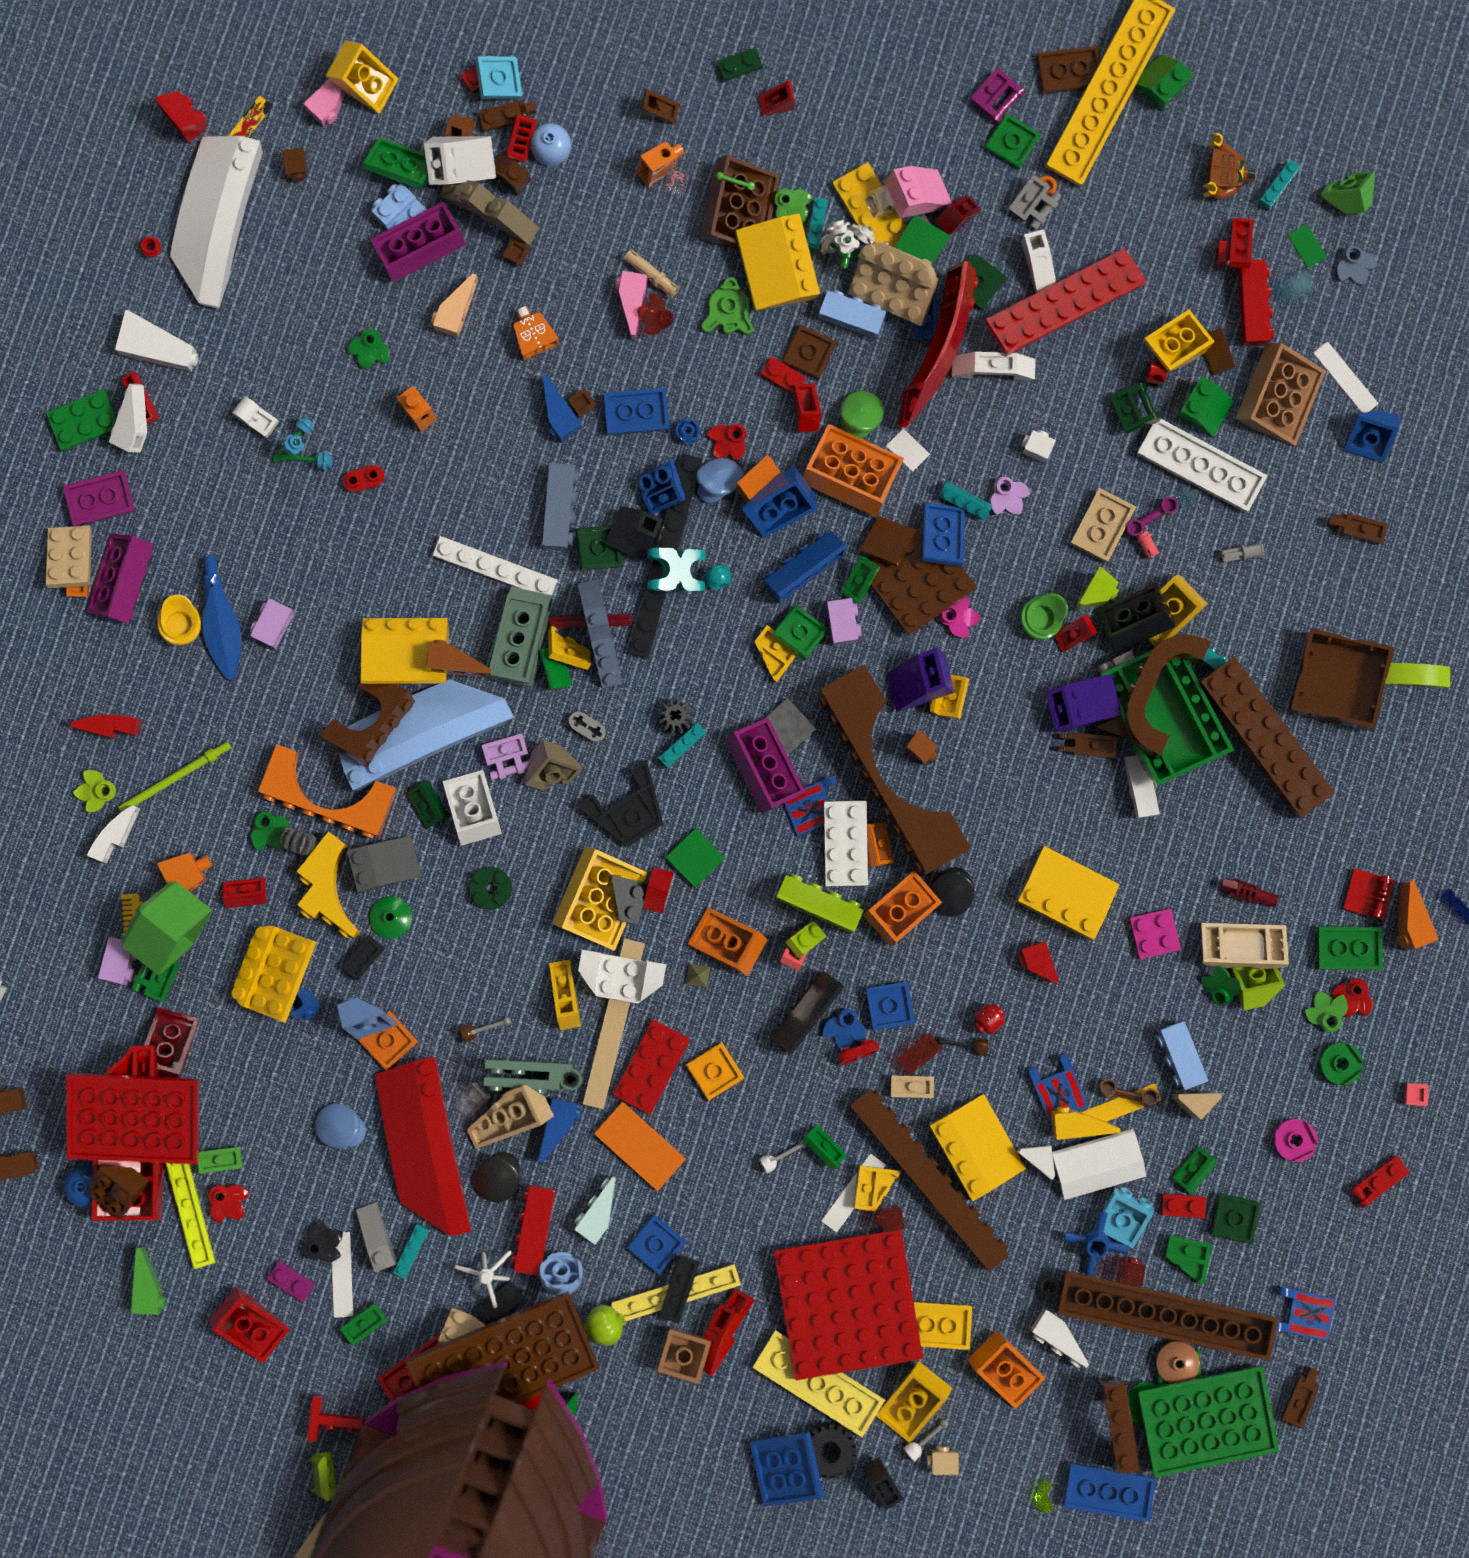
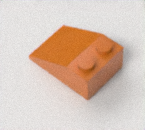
M913 871L867 910L863 916L891 947L942 902L920 876Z
M1414 880L1401 883L1399 887L1398 936L1396 938L1399 946L1404 948L1405 951L1417 949L1439 940Z
M708 907L688 945L748 977L768 939L760 932Z
M998 1330L967 1359L974 1370L1015 1409L1046 1379Z

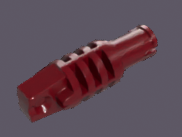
M1223 878L1220 882L1219 889L1229 893V896L1233 898H1238L1252 904L1259 902L1274 908L1277 905L1279 895L1263 891L1258 885L1236 878L1233 880Z

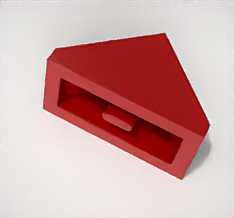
M790 80L759 96L763 116L794 110L795 99Z
M653 867L644 899V909L659 913L664 912L674 872Z

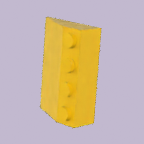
M800 213L778 217L735 230L755 311L811 301L820 294Z
M363 618L361 684L446 683L447 673L429 672L426 669L429 642L444 640L446 644H449L448 618Z
M585 846L552 924L615 951L627 922L616 920L615 904L611 894L613 889L612 883L608 878L609 874L644 882L648 873L599 850Z
M1043 846L1016 903L1092 941L1095 939L1106 917L1119 884Z
M984 1094L928 1125L971 1201L987 1194L1026 1169Z

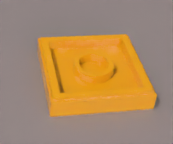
M722 1042L686 1064L708 1101L744 1079V1076Z

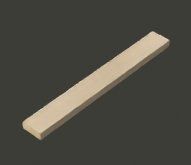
M624 938L620 957L641 960L645 943ZM609 999L583 1101L584 1105L604 1109L630 1002Z

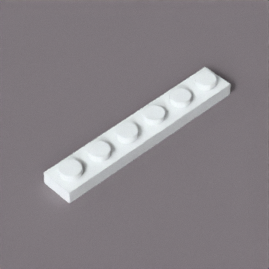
M440 536L433 553L435 558L516 588L553 595L558 582L557 579L442 536Z

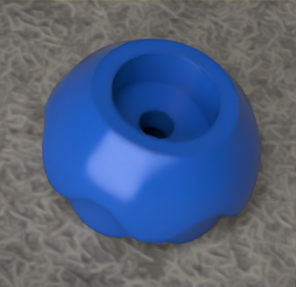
M686 418L678 421L676 424L675 436L681 443L691 444L700 437L701 428L694 419Z

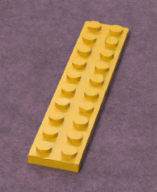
M1133 0L1047 161L1046 168L1080 187L1083 185L1170 21L1175 8L1161 0Z

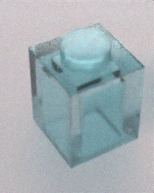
M1308 270L1286 279L1281 285L1282 295L1285 299L1289 300L1290 304L1313 294L1317 289Z

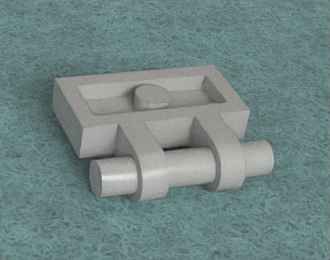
M1033 174L1009 209L1025 221L1030 214L1034 216L1035 219L1030 225L1038 229L1041 223H1045L1047 220L1046 216L1052 208H1056L1059 204L1057 202L1062 195L1055 190L1052 196L1049 197L1046 192L1050 186ZM1043 199L1047 203L1038 212L1035 210V207Z

